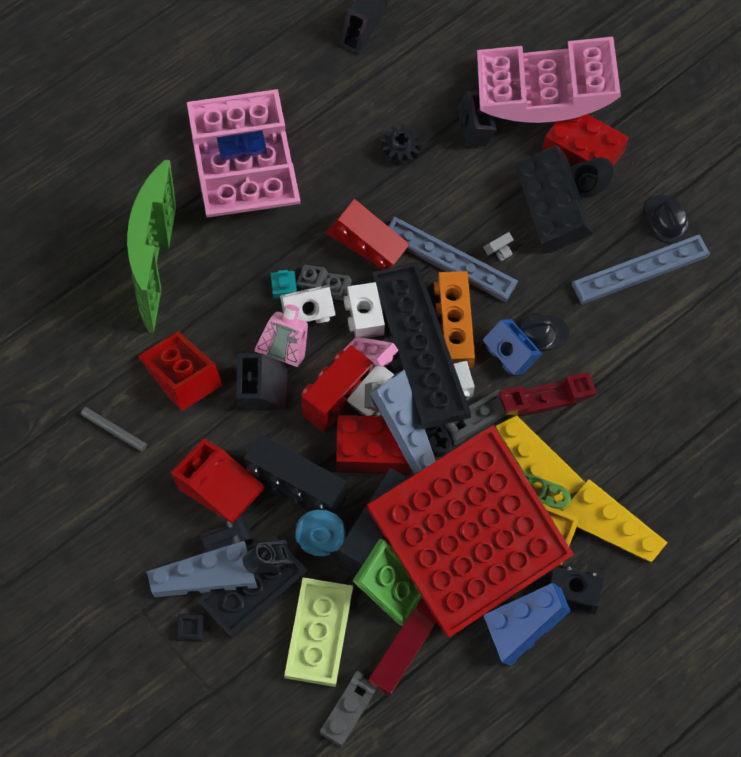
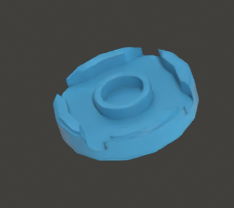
M314 510L300 517L296 524L295 539L305 552L314 556L330 555V552L335 550L337 552L345 540L346 527L343 520L335 513L327 510Z

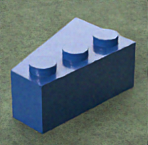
M551 583L485 614L484 618L502 663L512 666L517 661L516 659L527 649L533 647L534 643L544 633H548L570 612V608L561 587Z

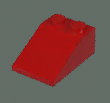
M179 331L138 355L141 362L166 395L182 411L223 386L216 365Z

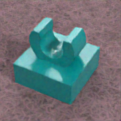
M279 270L278 272L271 273L273 298H280V295L297 292L294 271Z

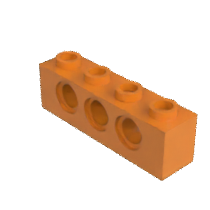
M468 271L439 272L438 281H434V295H439V303H435L436 316L440 317V327L453 364L467 361L468 367L473 368L475 354ZM453 296L457 300L451 301L448 300L447 297ZM449 318H456V319H458L459 321H458V322H451V321H449L448 319H449ZM456 339L459 340L461 343L453 344L450 342V340Z

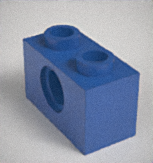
M512 319L500 320L483 339L487 345V350L493 356L498 357L503 363V368L513 375L524 374L542 355L539 349ZM510 343H511L512 346H513V353H512V354L509 352V349H508Z

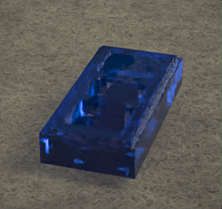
M263 130L217 137L221 161L267 154Z

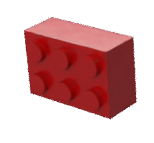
M586 114L572 119L556 121L545 136L543 150L557 144L566 154L570 167L598 157L609 159L614 167L625 152L629 137Z
M352 345L345 351L342 349L334 358L335 362L329 368L327 366L323 368L318 375L319 379L313 385L311 383L307 385L302 392V416L324 433L335 423L338 415H342L349 408L348 398L373 370V362Z
M338 415L336 472L387 474L389 469L392 468L401 474H410L411 468L383 416Z

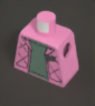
M287 304L284 313L275 312L258 341L255 352L263 353L298 367L305 357L308 324L303 320L297 319L300 310L297 306Z

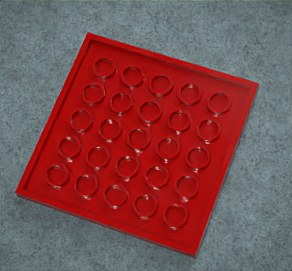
M494 425L366 505L369 513L392 547L395 555L446 637H451L574 555Z

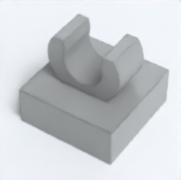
M508 232L483 248L487 255L496 251L498 259L503 261L513 255L507 246L508 243L513 241V238Z

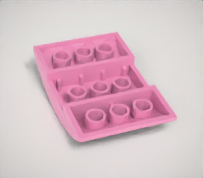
M613 37L568 41V49L523 53L522 46L477 50L480 111L502 119L535 123L562 121L597 111L621 97Z
M278 89L187 102L199 181L207 218L300 204Z

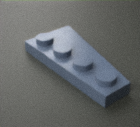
M405 370L400 371L370 394L415 475L436 460L426 431L422 429Z
M241 541L147 571L153 596L185 595L189 591L206 593L210 592V589L224 588L225 591L236 590V587L241 586L257 588L254 574L248 572L243 565V557L248 553L245 542Z

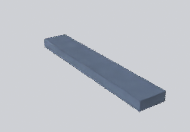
M396 217L392 219L388 226L409 243L406 251L446 272L468 271L469 284L504 302H507L518 283V280Z
M699 234L572 282V287L583 305L708 258L710 252Z

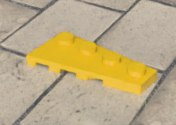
M518 416L495 427L522 471L564 487L571 497L575 496L586 483ZM536 482L531 485L537 495L542 492L543 487L541 483ZM548 487L547 495L554 498L556 504L559 501L565 500L562 492L559 495H555L549 491L551 487Z
M590 479L573 497L569 506L563 510L580 518L577 528L649 562H652L668 543Z

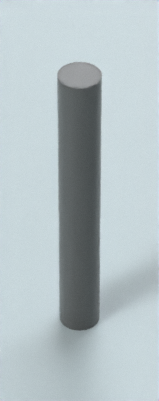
M85 407L82 410L81 416L137 450L143 452L146 449L147 443L91 409Z

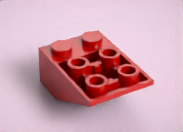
M205 438L171 472L181 492L230 523H233L265 489L261 482L224 450Z

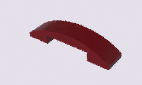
M589 372L567 376L561 382L523 389L522 386L500 390L498 394L506 415H526L569 406L591 398L597 392Z

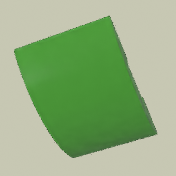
M164 160L141 187L131 211L127 232L128 255L137 304L149 333H154L161 296V284L157 265L159 248L169 249L176 212L170 160Z

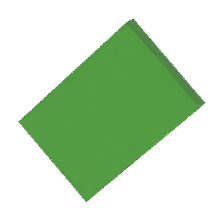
M379 539L353 582L395 622L404 626L422 596L395 555L390 544L385 540Z

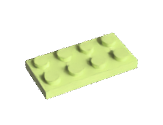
M309 578L302 579L284 675L286 679L336 687L353 586Z

